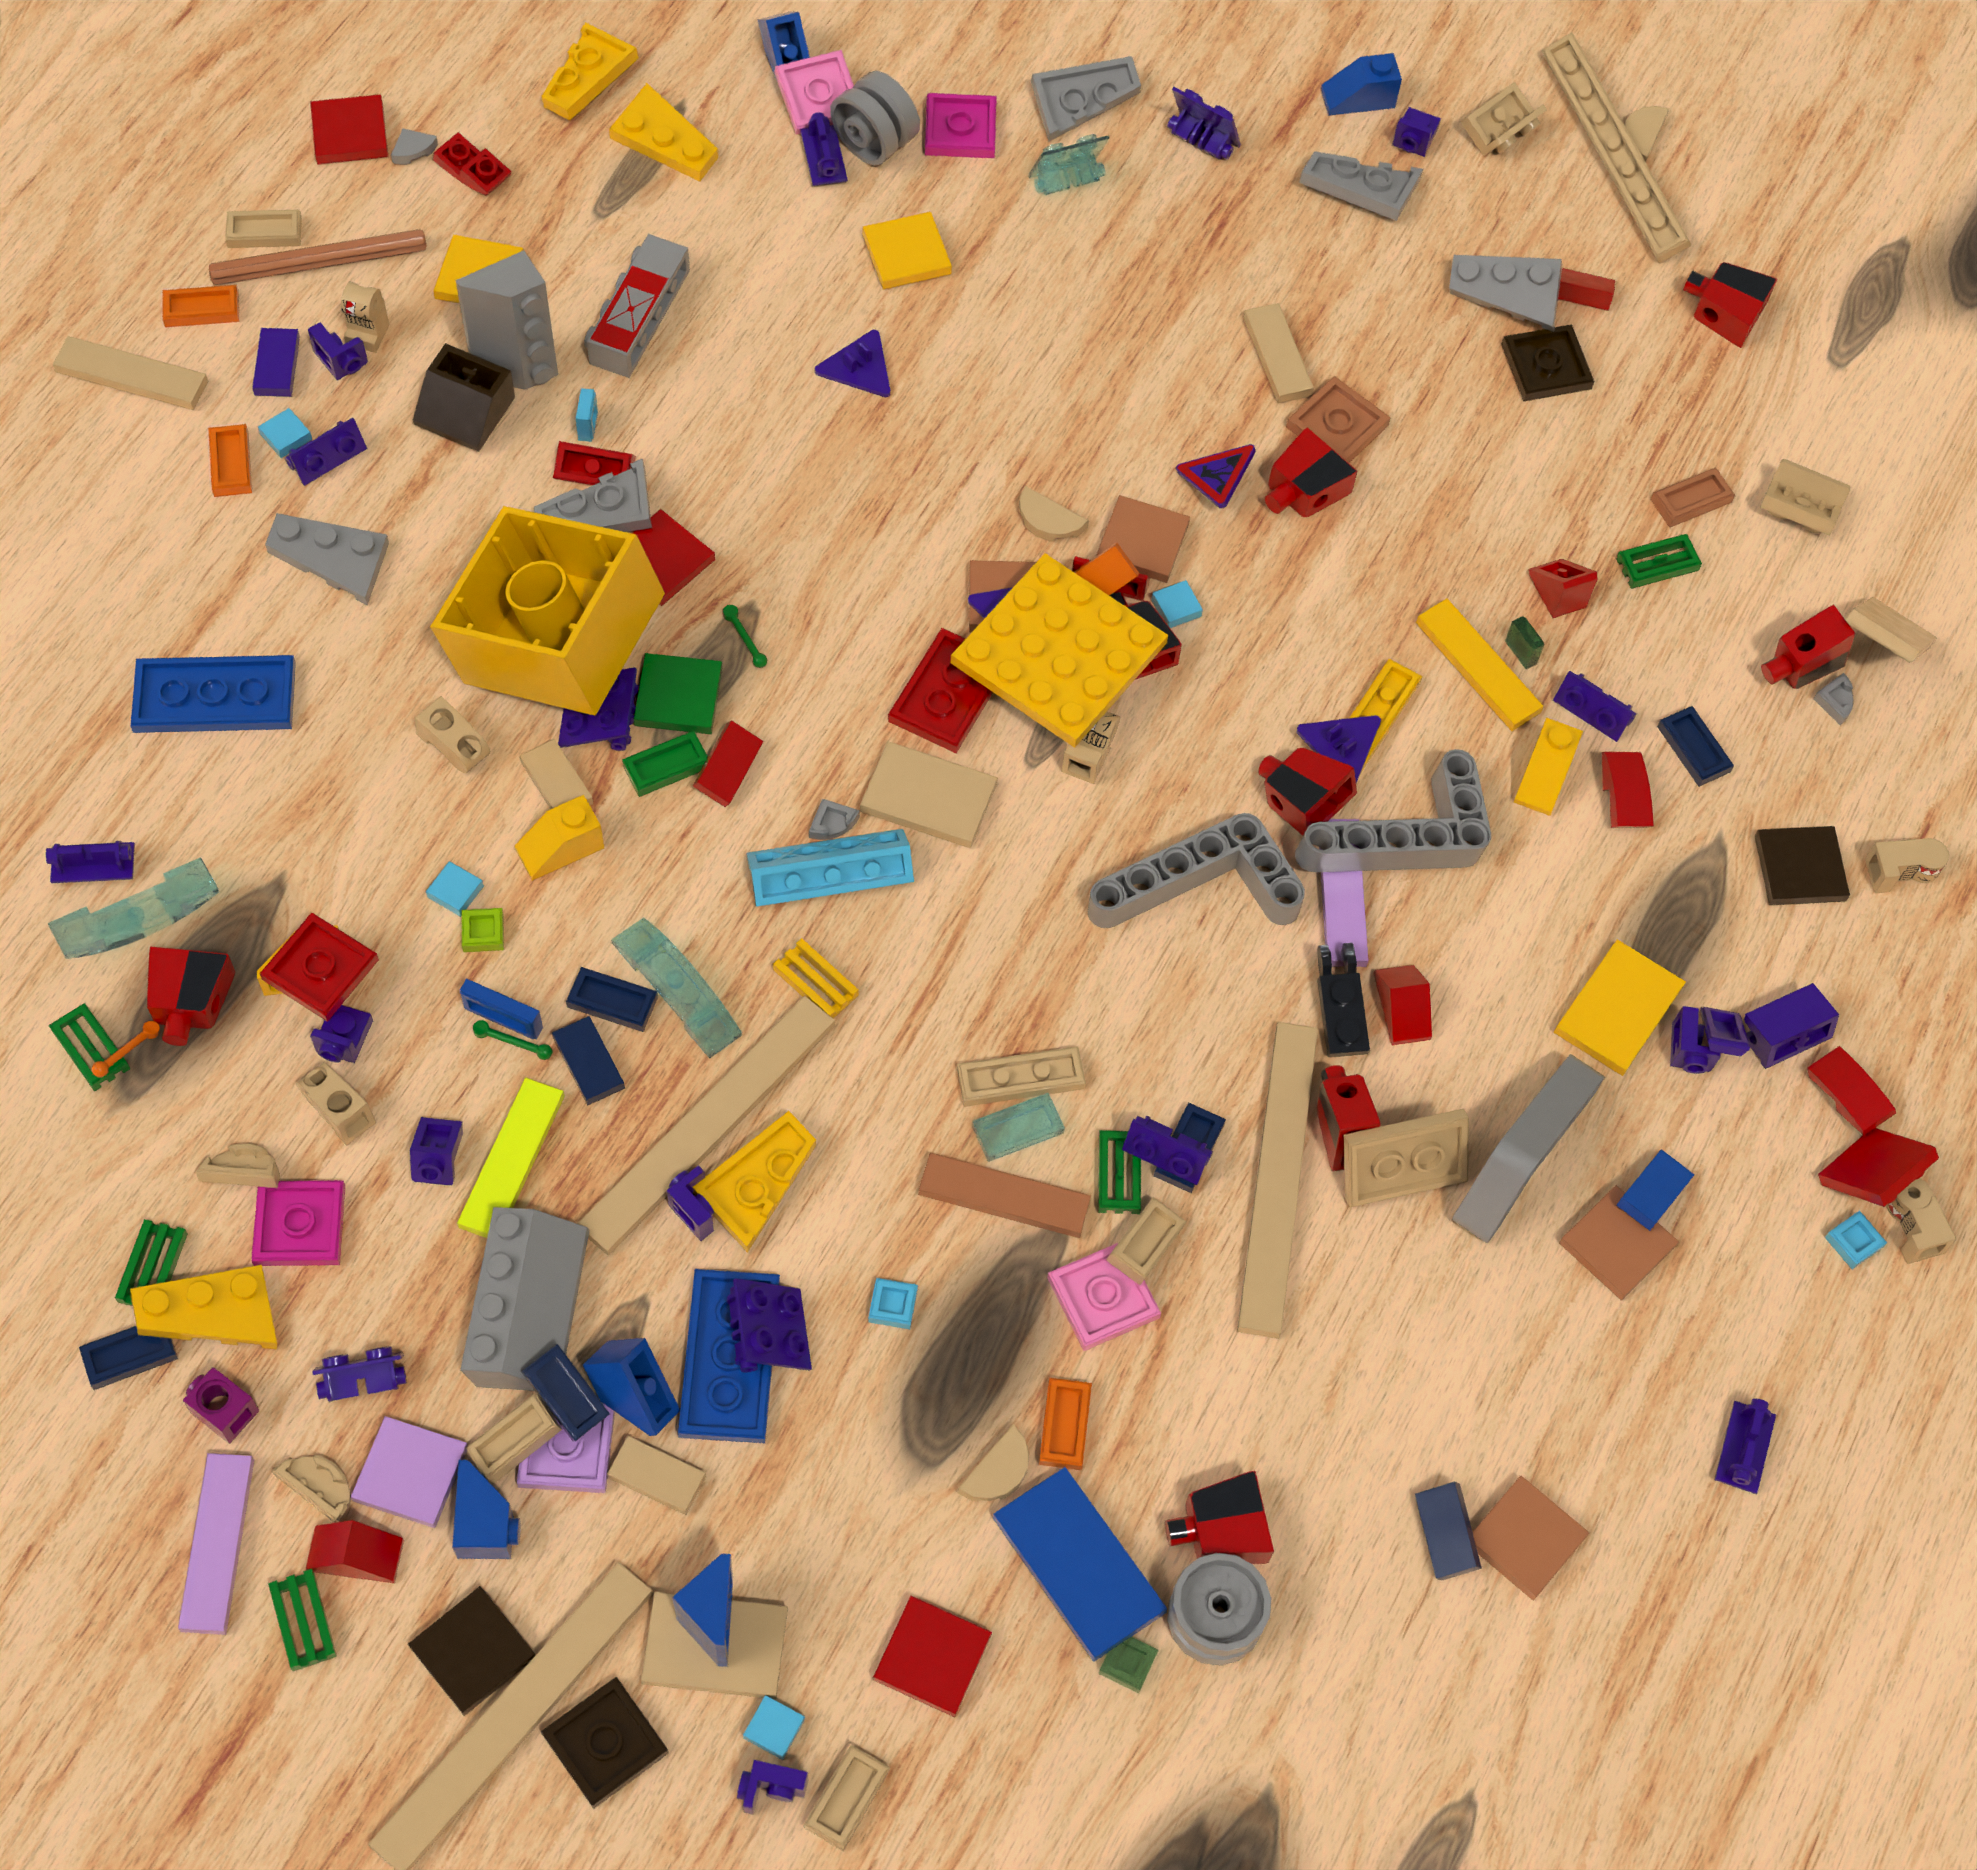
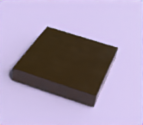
M1572 324L1555 327L1554 332L1542 329L1503 337L1501 345L1523 402L1586 391L1593 388L1595 381Z
M1835 826L1761 829L1757 831L1755 840L1769 905L1847 901L1850 893Z
M481 1586L408 1643L409 1648L463 1716L467 1715L522 1670L536 1656Z
M617 1677L541 1731L542 1736L593 1809L669 1754L664 1743Z

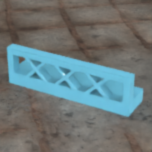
M903 829L747 853L756 907L914 882L910 844Z

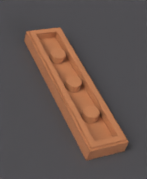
M931 1152L918 1192L920 1196L1076 1238L1081 1236L1091 1195Z

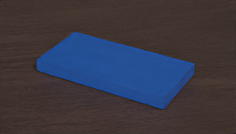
M294 655L136 659L131 729L133 733L292 729L296 666Z
M695 1269L678 1428L679 1438L765 1444L772 1365L757 1363L758 1369L756 1371L744 1373L741 1372L740 1366L735 1364V1344L740 1341L732 1340L731 1334L738 1329L730 1327L731 1314L730 1306L727 1303V1296L730 1295V1288L734 1286L733 1279L735 1278L780 1285L779 1274Z
M1066 1467L993 1514V1520L1093 1662L1167 1613L1165 1604Z

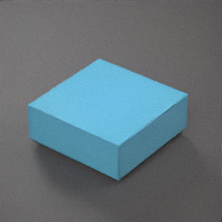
M581 388L576 413L578 441L591 442L594 439L598 416L596 392H594V389Z
M290 408L258 426L260 435L280 458L288 455L289 450H296L312 440L310 431Z
M1187 580L1152 592L1151 600L1160 616L1170 628L1202 617L1203 609Z
M449 861L426 890V894L432 901L461 917L462 910H466L484 885L483 880Z
M1860 1210L1825 1236L1826 1240L1852 1270L1887 1244L1885 1239Z
M876 1278L868 1322L910 1330L918 1285Z
M765 1695L744 1732L743 1739L783 1760L802 1727L805 1716Z

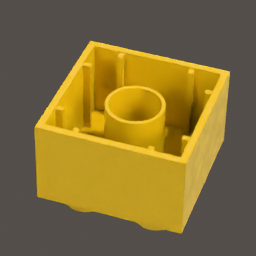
M503 506L430 628L464 684L596 716L665 592L636 534Z

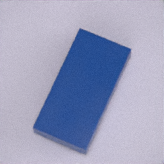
M467 978L460 988L465 1010L530 1039L537 1040L543 1029L539 1010Z
M1661 1149L1616 1205L1650 1231L1695 1174Z

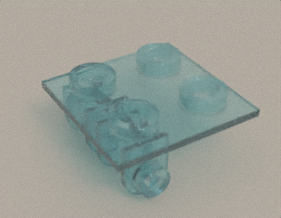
M1091 134L1079 138L1076 144L1064 147L1063 143H1056L1044 148L1043 153H1041L1028 175L1029 178L1038 176V179L1034 180L1037 193L1043 192L1045 195H1049L1063 189L1068 190L1070 189V179L1074 187H1079L1080 181L1082 185L1098 182L1100 177L1105 176V168L1102 162H1096V158L1110 139L1109 135L1097 138L1096 134Z

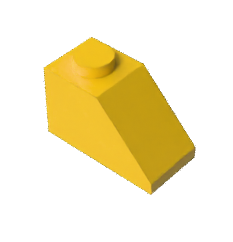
M1546 717L1514 803L1549 816L1551 815L1582 736V730Z
M584 795L546 811L515 845V850L532 881L604 849L601 825Z

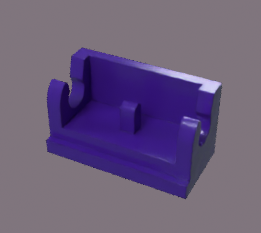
M1814 983L1809 984L1745 1014L1744 1021L1751 1030L1746 1033L1750 1048L1761 1060L1762 1066L1767 1069L1833 1038L1839 1013Z

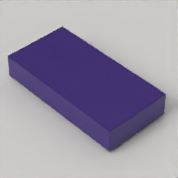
M261 328L252 387L255 396L292 397L300 340L298 329Z

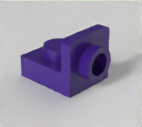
M1408 107L1404 117L1400 118L1397 123L1392 145L1425 157L1439 128L1441 118Z
M321 322L308 328L313 352L336 380L357 372L368 363L364 343L359 337L343 344L339 336L335 332L330 334Z
M341 1005L328 1022L324 1020L321 1030L313 1029L310 1037L319 1056L331 1062L339 1063L341 1060L355 1063L373 1023V1018L370 1013Z
M1682 1006L1672 1022L1670 1066L1683 1068L1684 1071L1693 1074L1710 1072L1720 1059L1721 1053L1710 1051V1048L1707 1046H1701L1704 1036V1025L1698 1024L1699 1008Z
M421 1117L410 1148L412 1181L449 1186L453 1184L455 1179L454 1160L463 1136L462 1121Z
M697 1166L691 1172L686 1170L678 1174L671 1181L669 1189L666 1191L669 1207L695 1236L702 1241L714 1231L712 1219L714 1210L701 1194L698 1193L696 1196L693 1194V1186L705 1178V1171L700 1166Z
M754 1760L751 1772H742L737 1792V1799L744 1800V1813L754 1814L760 1788L767 1789V1797L779 1801L793 1802L794 1796L804 1798L809 1780L808 1772Z

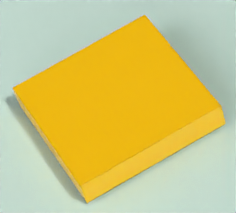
M931 211L863 226L862 235L883 290L952 274V265Z
M453 234L433 290L435 299L460 303L456 280L524 250L523 247Z

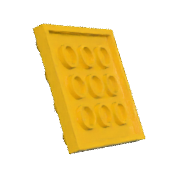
M1044 553L951 654V664L1075 748L1167 644L1168 635Z

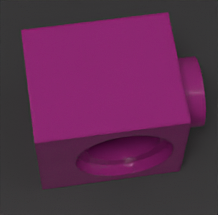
M214 1367L206 1375H199L192 1381L186 1391L187 1396L183 1399L184 1404L193 1416L229 1444L259 1412L253 1398ZM218 1396L228 1397L227 1403L221 1409H208L210 1402Z

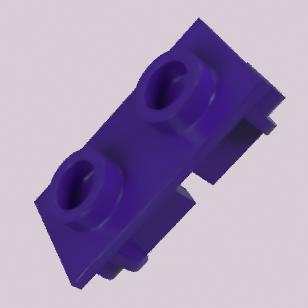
M814 113L809 120L808 128L800 129L812 185L846 182L848 179L834 125H830L829 119L823 113Z
M353 417L344 423L342 421L337 422V426L300 448L289 450V455L285 457V461L291 470L296 469L302 485H307L367 449Z
M1569 671L1553 701L1617 742L1626 726H1629L1637 713L1631 710L1633 706L1630 704L1625 705L1610 694H1605L1601 688L1585 679L1584 674L1576 675Z
M116 841L115 843L82 845L54 844L52 848H46V862L51 864L50 882L70 883L133 879L135 843Z
M1140 1116L1133 1119L1122 1150L1198 1185L1204 1167L1207 1166L1213 1154L1212 1150L1206 1148L1207 1143H1201L1180 1133L1178 1139L1171 1137L1173 1129L1152 1120L1149 1116H1146L1145 1119Z
M392 1346L365 1351L366 1358L349 1361L348 1354L323 1358V1366L316 1367L312 1371L313 1375L323 1374L324 1381L316 1382L318 1398H327L328 1402H332L333 1400L359 1396L357 1379L365 1378L367 1394L399 1389V1385L407 1383L404 1366L396 1368L395 1360L402 1359L404 1356L403 1352L393 1353Z
M1752 1399L1751 1404L1747 1405L1734 1401L1715 1481L1753 1494L1758 1493L1776 1419V1414L1768 1410V1402L1762 1399Z

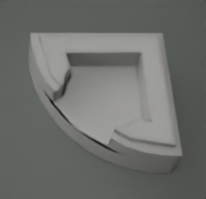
M402 129L391 154L392 162L394 164H410L413 159L425 154L426 157L429 156L438 145L437 136Z
M1843 673L1818 691L1814 697V700L1839 725L1845 722L1853 708L1852 683Z
M822 799L810 827L809 838L827 840L847 833L858 821L860 810Z

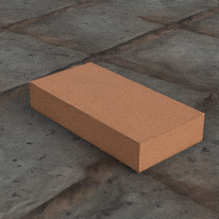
M1715 467L1653 492L1651 501L1669 528L1732 503L1735 494Z

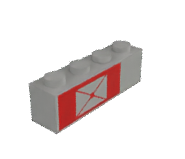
M648 234L642 246L635 248L630 267L626 273L622 272L620 274L614 295L611 300H605L601 308L599 321L595 327L591 326L587 331L584 345L588 349L589 364L630 378L690 271L688 247Z

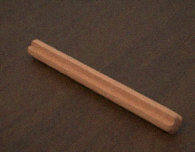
M416 229L209 264V274L212 283L219 285L426 250L427 244L423 230Z

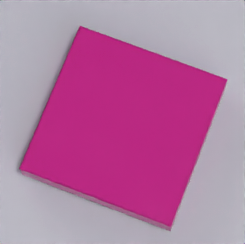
M927 93L925 156L995 159L997 96Z
M279 1181L278 1188L258 1187L251 1259L253 1265H340L345 1200L344 1181Z

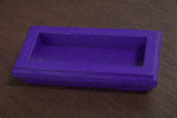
M1709 1007L1700 1008L1710 1051L1740 1057L1749 1051L1750 1045L1739 1013Z

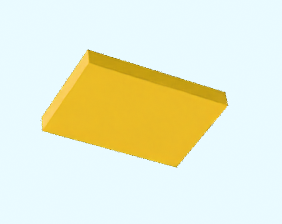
M1617 939L1553 1033L1623 1076L1682 990L1686 981Z

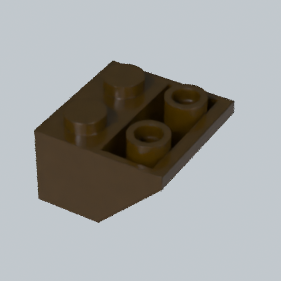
M445 343L426 371L413 417V424L479 452L515 399L511 370Z

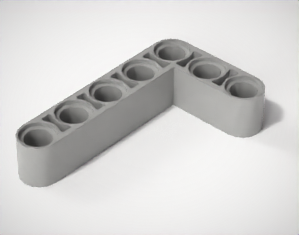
M1460 749L1450 750L1444 755L1431 778L1438 813L1437 819L1313 823L1307 828L1295 851L1297 863L1301 868L1309 872L1466 868L1473 866L1477 863L1491 840L1489 820L1474 758L1468 752ZM1351 844L1357 845L1360 849L1353 847ZM1313 845L1319 846L1322 850L1315 848Z
M1241 813L1097 881L1090 891L1087 914L1094 925L1100 928H1111L1236 869L1266 917L1277 925H1288L1294 922L1300 913L1305 889L1262 822L1252 814ZM1245 835L1249 837L1251 840L1242 841L1238 839L1236 836ZM1210 851L1217 856L1207 857L1202 852ZM1265 866L1269 868L1271 872H1262L1258 870L1256 867ZM1168 868H1179L1183 873H1172ZM1144 884L1149 889L1139 890L1135 888L1133 885ZM1285 897L1292 903L1284 904L1278 901L1277 898ZM1108 900L1113 902L1115 905L1111 907H1105L1101 905L1099 901Z
M1570 1054L1496 1146L1452 1220L1485 1243H1488L1508 1215L1531 1176L1589 1103L1605 1079V1076Z

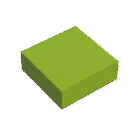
M502 908L462 910L463 952L504 950V914Z

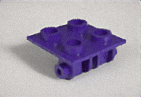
M1173 87L1172 91L1180 114L1179 116L1173 115L1168 122L1167 127L1171 129V133L1186 142L1189 139L1191 145H1195L1199 140L1198 148L1200 150L1204 149L1205 152L1219 160L1222 157L1226 160L1229 159L1234 150L1231 144L1237 147L1241 146L1232 113L1222 106L1215 105L1213 108L1205 104L1203 98L1190 89H1186L1183 92Z
M636 667L621 670L596 716L563 709L558 742L560 748L608 740L611 743L612 749L617 751L626 749V746L631 743L632 739L629 725L634 723L633 714L636 709L634 699L639 688L635 683Z
M738 1278L733 1279L734 1286L730 1288L727 1303L730 1306V1327L738 1329L731 1335L732 1340L740 1341L735 1344V1364L740 1366L741 1372L756 1371L758 1369L757 1363L800 1370H812L801 1289Z

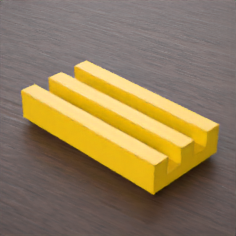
M802 938L796 943V947L793 950L789 949L784 953L783 959L780 960L778 958L773 963V970L802 997L806 996L833 1019L859 996V989ZM802 955L806 960H808V961H809L816 969H818L827 979H829L838 989H840V990L845 994V996H842V995H841L835 988H833L824 978H822L813 968H811L803 959H801L800 956ZM793 964L836 1004L831 1007L788 967Z

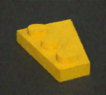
M586 22L580 30L582 36L578 43H572L568 50L569 58L565 65L557 69L541 96L546 109L569 121L639 59L636 47Z
M648 83L644 85L609 129L610 139L699 182L718 159V148Z
M788 1111L693 1186V1194L696 1196L699 1193L708 1201L714 1210L713 1216L748 1253L815 1149L816 1139Z
M262 1265L130 1289L138 1335L192 1340L193 1338L220 1340L221 1344L238 1345V1342L261 1345V1348L277 1350V1339Z

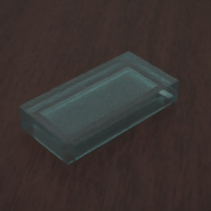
M1049 1093L972 1121V1128L988 1162L1061 1135L1065 1130Z

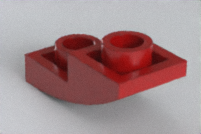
M459 132L433 153V161L464 185L485 196L506 180L512 172L489 150L484 148L480 152Z
M1602 752L1603 791H1610L1611 828L1654 827L1650 785L1641 752Z
M1838 1046L1807 1067L1809 1078L1835 1101L1837 1112L1863 1136L1896 1114L1895 1107L1879 1086L1841 1046Z

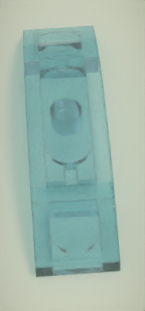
M201 857L163 873L165 882L91 914L87 907H84L49 922V929L65 959L90 956L133 943L174 924L204 905L218 894L219 890Z
M644 917L611 940L613 946L635 971L640 970L684 1022L686 1032L709 1059L742 1036V1032L703 977L678 948Z

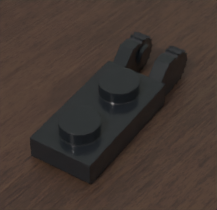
M1343 943L1341 958L1344 974L1332 975V957L1329 946L1319 945L1317 957L1320 976L1317 983L1327 1056L1329 1058L1368 1054L1370 1046L1360 973H1357L1354 944Z

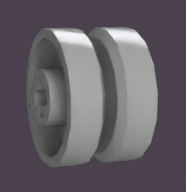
M877 70L868 72L856 82L852 89L844 91L830 105V116L842 142L856 157L873 166L885 162L895 153L898 147L905 146L920 131L918 112L909 94L896 80L888 74Z
M1222 1553L1200 1557L1183 1570L1170 1597L1167 1621L1172 1638L1186 1655L1203 1664L1222 1666L1239 1661L1254 1649L1270 1618L1271 1595L1264 1577L1253 1564L1236 1555ZM1220 1606L1224 1608L1226 1612L1219 1613L1215 1609H1217Z

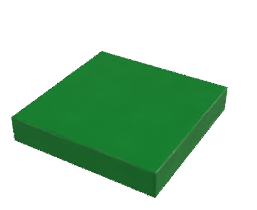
M645 653L634 715V726L684 732L695 731V733L712 735L723 669L722 661Z

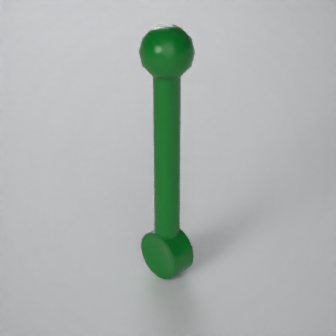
M734 605L725 606L723 617L725 620L731 621L753 656L752 662L757 668L765 667L768 659L766 655L758 651L738 619V608Z
M479 1020L472 1027L474 1035L478 1038L489 1036L534 1052L541 1060H547L552 1056L553 1051L548 1044L536 1045L491 1029L486 1021Z

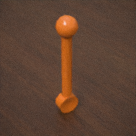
M154 1021L145 1022L140 1034L105 1061L95 1062L92 1066L94 1076H106L109 1067L145 1039L156 1038L160 1030L158 1023Z

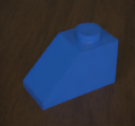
M790 11L757 20L765 54L773 73L775 66L810 58L799 12Z
M1394 53L1359 57L1321 85V92L1328 116L1395 108L1402 78Z
M645 1338L609 1340L583 1364L600 1401L649 1436H656L680 1412V1408Z
M459 1460L452 1545L457 1559H511L512 1545H519L520 1518H514L510 1504L468 1460Z

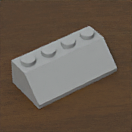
M524 250L456 280L468 352L470 354L511 370L513 386L515 388L526 390L537 384H544L558 375L546 283Z
M493 1207L460 1369L476 1387L535 1391L520 1371L556 1344L566 1354L590 1231L587 1227L535 1209Z

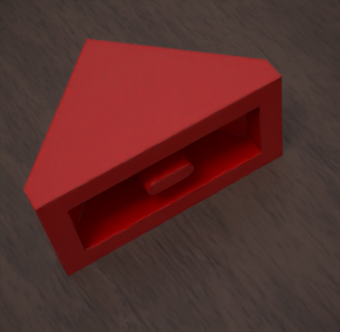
M1558 559L1528 569L1529 576L1552 618L1586 608L1598 580L1597 571L1565 559Z
M1414 964L1374 970L1373 974L1391 1045L1431 1040L1430 983Z
M355 1520L317 1525L313 1534L306 1570L312 1569L314 1573L395 1584L404 1539Z

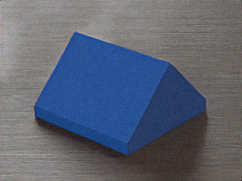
M731 1554L719 1555L672 1597L677 1621L720 1667L728 1666L733 1592Z

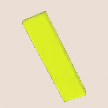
M525 1077L457 1222L458 1228L487 1238L493 1207L514 1208L565 1097L563 1090Z

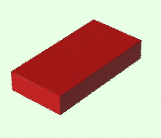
M731 720L723 729L693 787L722 806H728L764 741Z

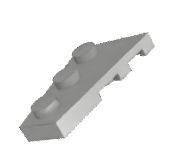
M1132 56L1032 74L1031 78L1032 88L1048 141L1140 93L1141 83Z
M1314 152L1302 171L1299 183L1397 221L1418 185L1423 169L1411 167L1410 172L1392 170V164L1379 162L1378 167L1360 165L1356 158Z
M1454 255L1449 290L1452 295L1487 308L1494 307L1511 313L1514 318L1522 321L1527 319L1542 325V328L1554 332L1562 273V259Z
M643 458L631 463V469L613 476L611 472L599 477L600 483L582 491L575 488L534 507V512L623 532L652 528Z
M277 513L265 545L269 554L305 573L312 572L325 579L327 585L337 590L342 588L355 595L356 600L368 605L389 541L386 534Z

